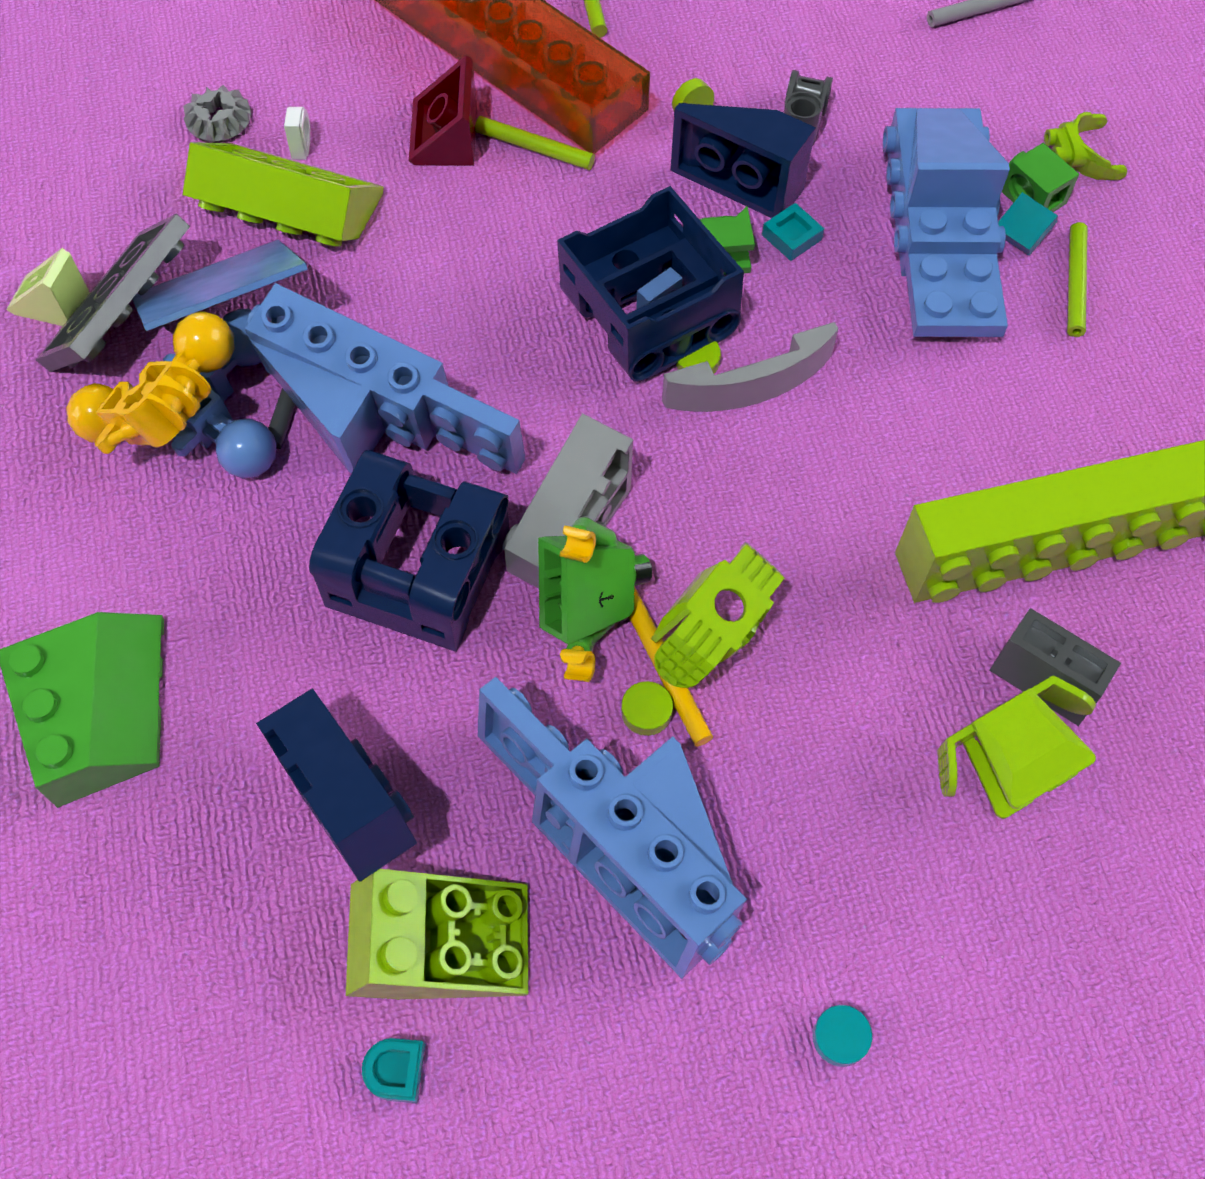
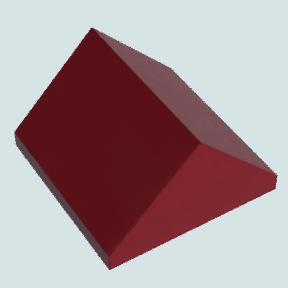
M468 55L461 58L413 99L408 160L413 165L474 166L477 99L473 59Z

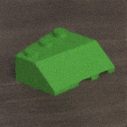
M97 612L0 649V667L35 788L57 808L159 767L161 734L159 681L163 676V659L160 653L161 635H164V618L162 615Z

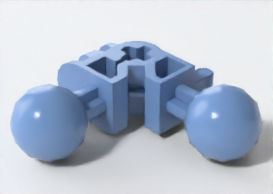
M249 308L234 310L222 318L227 322L234 334V352L230 361L222 368L209 373L200 372L210 384L211 393L200 402V409L193 417L187 420V427L180 431L171 443L175 453L182 457L188 455L198 444L207 449L213 442L216 443V454L220 465L229 474L242 479L260 476L270 469L276 459V441L272 432L263 423L250 418L233 420L224 404V401L234 392L226 375L236 365L241 367L253 366L262 362L245 331L247 319L251 312ZM176 354L166 355L163 361H172Z

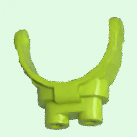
M1083 112L1073 121L1063 122L1059 125V128L1047 129L1045 131V145L1052 146V151L1082 175L1096 180H1120L1127 174L1125 165H1111L1109 160L1098 155L1079 136L1081 132L1104 127L1108 121L1105 115Z

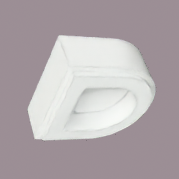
M288 107L284 129L291 159L306 160L310 147L308 112L304 107Z

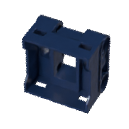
M671 186L652 194L642 208L590 233L574 231L557 240L560 272L559 285L562 291L585 318L595 317L608 334V349L633 381L648 379L677 364L680 359L714 341L718 343L724 340L740 324L744 271ZM675 215H676V216L680 219V221L683 223V227H682V225L676 220ZM670 267L683 278L681 288L635 311L626 314L620 307L628 302L637 300V290Z
M366 450L362 453L311 553L309 571L314 577L324 606L457 652L466 632L471 611L495 558L503 550L504 540L510 531L507 509L508 495L463 481L458 489L414 475L412 466L408 462ZM409 506L440 516L420 558L421 566L416 577L413 574L381 564ZM454 547L467 548L466 551L459 554L448 553Z

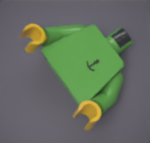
M582 517L577 519L572 526L564 525L563 534L565 536H544L538 538L539 628L568 644L567 648L562 649L560 652L561 661L568 663L564 679L589 682L594 675L596 665L595 656L592 652L594 645L615 623L630 617L634 611V586L651 580L652 566L644 554L635 555L631 546L618 541L613 530L590 518Z

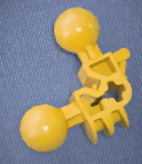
M203 311L192 313L178 322L174 331L173 346L176 355L173 360L148 362L139 374L138 385L133 387L129 382H118L115 388L112 389L107 385L94 383L76 391L71 395L66 407L67 421L74 433L91 443H95V446L104 454L111 453L123 441L131 445H151L152 447H161L167 444L187 427V420L197 413L201 406L200 402L211 393L210 384L200 372L209 373L218 370L231 359L235 349L234 334L227 322L212 313Z

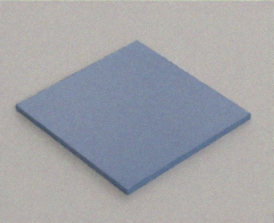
M275 240L153 286L141 296L137 293L132 300L145 330L148 331L308 270L306 263L280 240Z

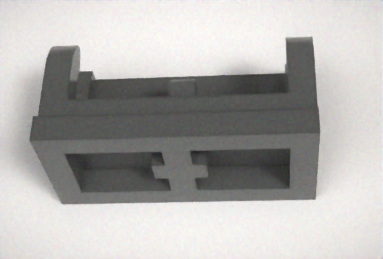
M1030 608L989 671L1023 692L1054 675L1086 692L1097 703L1114 677L1121 662ZM1041 698L1053 711L1077 726L1087 716L1069 712Z

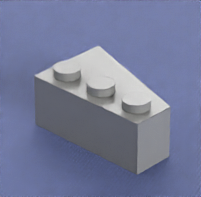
M583 413L581 414L519 524H515L510 529L504 540L503 550L505 551L507 572L539 589L538 538L544 536H565L563 534L564 525L572 526L577 519L582 517L590 518L606 527L631 491L632 438Z

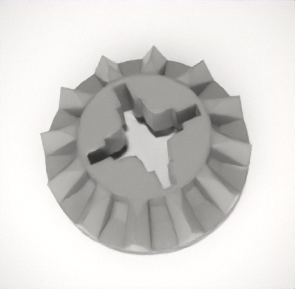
M224 85L216 91H211L206 86L204 94H192L191 103L183 106L185 114L183 119L187 129L195 137L206 141H223L233 138L247 127L251 119L248 99L242 97L239 89L229 92ZM219 107H223V110H218L213 119H211L210 113L215 112Z

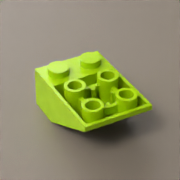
M379 869L361 882L357 879L351 884L345 996L405 1000L528 995L527 884Z

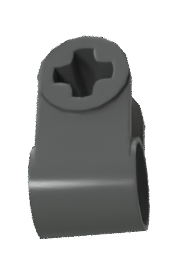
M792 70L783 113L816 127L813 140L814 145L822 116H825L833 77L827 76L825 80L800 76L799 71Z

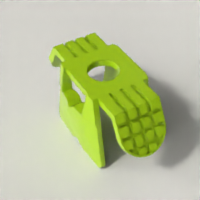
M744 542L740 547L741 550L730 563L723 560L700 572L659 623L651 638L655 643L683 620L678 628L662 643L654 658L657 672L669 684L680 688H689L697 685L718 664L737 654L752 639L759 623L763 621L774 602L770 599V596L785 577L748 543ZM719 592H734L742 600L744 611L737 621H727L718 615L714 603Z
M1053 675L978 718L972 724L948 737L937 749L939 780L943 796H955L957 789L956 748L962 744L998 818L1005 819L1031 804L1040 795L1064 784L1075 777L1078 772L1092 765L1096 760V756L1041 698L1062 709L1080 715L1092 714L1096 707V702L1086 692ZM976 736L978 737V739H979L981 745L979 744V742H978L974 737H976Z

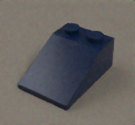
M679 103L674 110L670 171L773 218L794 204L804 190L816 127L778 110Z

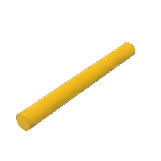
M634 586V611L629 619L655 667V654L664 641L661 638L655 643L651 639L657 628ZM659 675L665 689L671 695L673 704L694 745L698 747L711 741L713 735L689 689L673 686Z

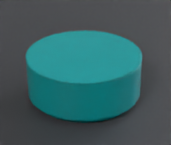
M847 1005L833 1006L824 1011L814 1025L813 1043L821 1058L831 1065L838 1067L854 1065L868 1053L871 1047V1026L866 1017L857 1009Z

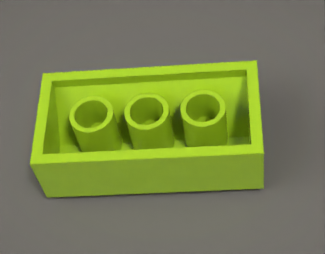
M190 142L182 195L198 199V207L206 210L224 212L225 208L238 211V219L252 223H263L264 219L277 222L276 229L279 231L302 235L304 230L316 234L317 242L331 246H342V241L359 239L383 195L384 186L233 143Z

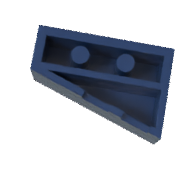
M313 688L256 723L301 797L359 882L417 844L406 824L414 819V815L397 790L393 791L376 763L372 764L356 738L352 741L348 739Z

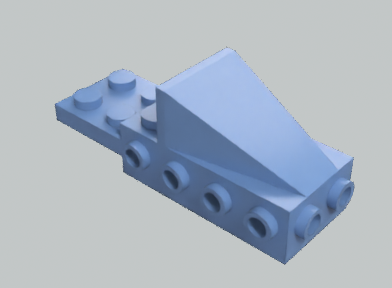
M895 108L891 126H885L883 152L887 153L888 156L886 181L887 185H891L892 191L890 215L891 218H895L896 225L894 250L896 253H899L901 276H906L913 337H1003L1008 327L997 253H1002L1004 250L1006 234L1004 226H999L997 217L1000 209V195L1010 168L1005 158L989 142V128L983 127L980 108Z
M277 283L273 285L263 302L251 310L245 331L267 373L276 379L350 473H352L362 453L366 450L373 451L384 432L392 440L403 446L409 447L412 443L425 450L436 435L437 440L444 446L454 451H460L463 448L477 455L481 463L495 471H502L504 468L517 474L524 463L525 453L519 420L449 387L442 362Z
M497 677L480 688L477 736L535 795L532 823L681 979L702 959L709 965L714 963L733 942L731 937L743 925L737 917L747 898L732 883L681 744L672 736L625 777L616 758L605 749L598 750L587 738L570 752L568 743L560 731L552 725L545 727L532 714V708L528 700L517 689H508Z

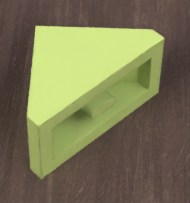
M61 248L25 276L6 310L17 316L63 326L90 292L71 254Z

